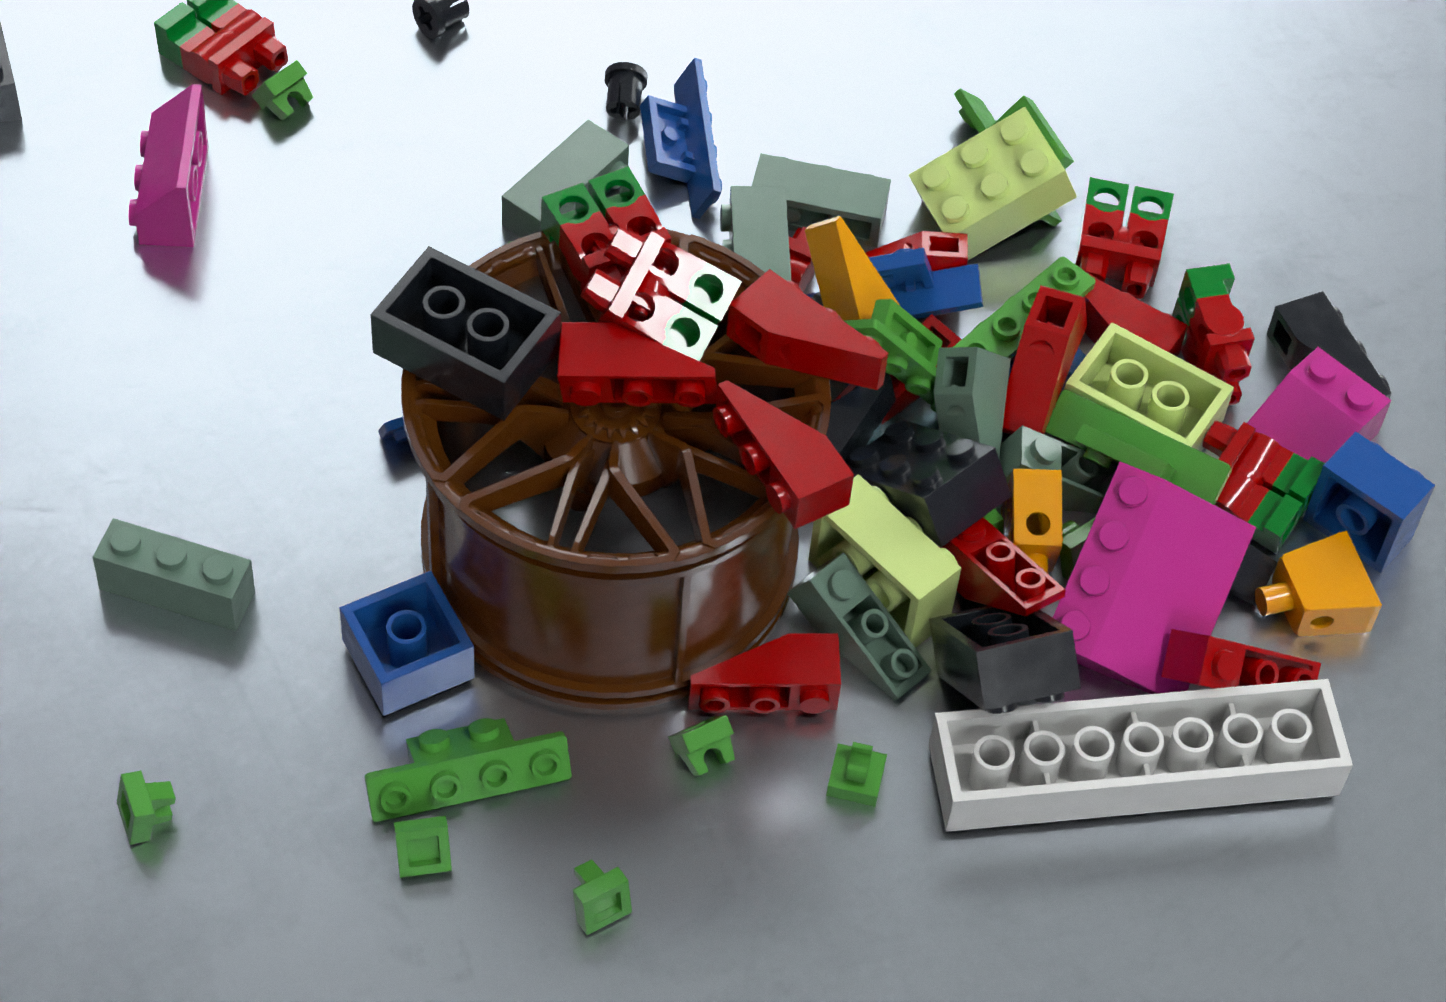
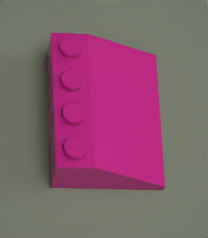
M1119 462L1065 587V597L1060 599L1053 615L1054 619L1073 630L1077 664L1149 694L1188 691L1190 684L1161 677L1171 629L1211 636L1256 527L1163 478Z

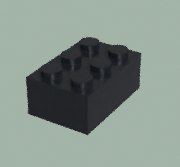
M430 246L426 248L370 314L372 350L374 354L505 421L560 351V311Z
M906 420L891 424L885 429L883 435L870 444L855 449L850 454V458L845 460L854 477L859 474L871 486L880 488L897 510L905 517L913 518L920 525L923 533L940 547L946 545L1012 496L995 447Z
M987 605L929 619L937 675L988 713L1001 714L1011 712L1017 708V703L1034 699L1036 702L1041 703L1058 701L1065 697L1064 692L1081 689L1073 630L1042 610L1022 616Z

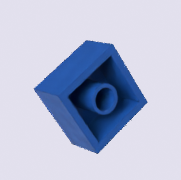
M1355 431L1323 465L1303 520L1327 537L1347 531L1360 559L1379 573H1382L1412 540L1435 484L1427 480L1419 471L1408 467L1387 453L1379 444L1369 441Z
M432 571L339 607L342 640L383 716L475 678L474 645Z

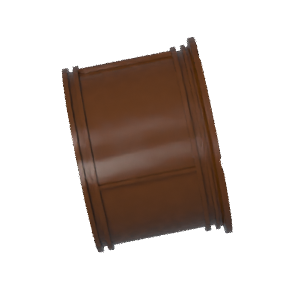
M667 229L672 238L671 244L742 281L732 301L765 273L749 260L724 246L700 236L688 235ZM543 231L518 238L496 248L469 265L560 311L561 327L562 322H599L598 320L603 313L581 297L583 292L581 282L573 275L565 256L556 242H549ZM728 306L723 318L716 324L718 327L700 359V362L715 368L717 388L719 383L728 380L827 436L831 409L830 379L765 364L726 336L729 314ZM558 353L505 421L403 369L401 377V406L405 432L412 453L423 475L426 477V499L421 519L423 573L432 571L474 645V661L486 671L521 691L559 704L599 710L651 707L689 696L691 675L764 644L773 633L790 599L788 592L793 588L798 559L799 532L798 528H793L784 513L778 514L772 508L766 494V488L756 474L751 475L747 472L741 461L736 444L730 436L724 437L718 430L713 418V409L716 408V404L684 407L677 403H651L647 406L636 407L626 403H598L594 406H581L573 402H563L557 377ZM518 440L524 442L545 460L543 464L472 493L464 485L489 462ZM710 449L723 456L733 459L739 466H736L732 463L715 457L709 453H706L705 451ZM697 473L754 495L759 500L739 517L724 527L710 533ZM679 478L695 540L677 546L641 497L651 494L662 487L673 486ZM564 486L548 541L539 539L514 527L492 512L501 507ZM607 499H612L654 551L638 553L584 551ZM570 509L577 512L586 511L572 548L560 546L559 542Z

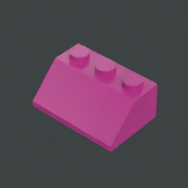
M192 84L151 112L149 130L141 131L140 155L144 157L143 164H136L134 172L135 191H138V198L130 199L128 210L129 225L136 226L139 245L194 247L209 148L202 85Z

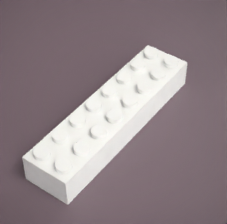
M1329 679L1021 705L1011 712L1001 714L988 713L983 709L935 713L929 740L930 754L946 832L1339 796L1353 767Z

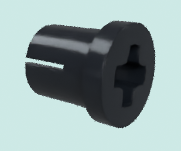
M414 0L412 4L413 17L418 28L425 36L436 38L444 33L445 28L469 16L470 7L468 1L465 0L452 6L453 3L460 0Z
M616 62L606 68L604 83L608 87L606 111L612 118L626 120L627 115V119L631 120L639 116L642 91L647 87L648 73L642 66L632 62Z

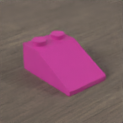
M1317 347L1287 374L1247 424L1256 428L1255 432L1271 437L1282 447L1307 460L1312 456L1326 463L1355 431L1371 441L1379 433L1392 400Z

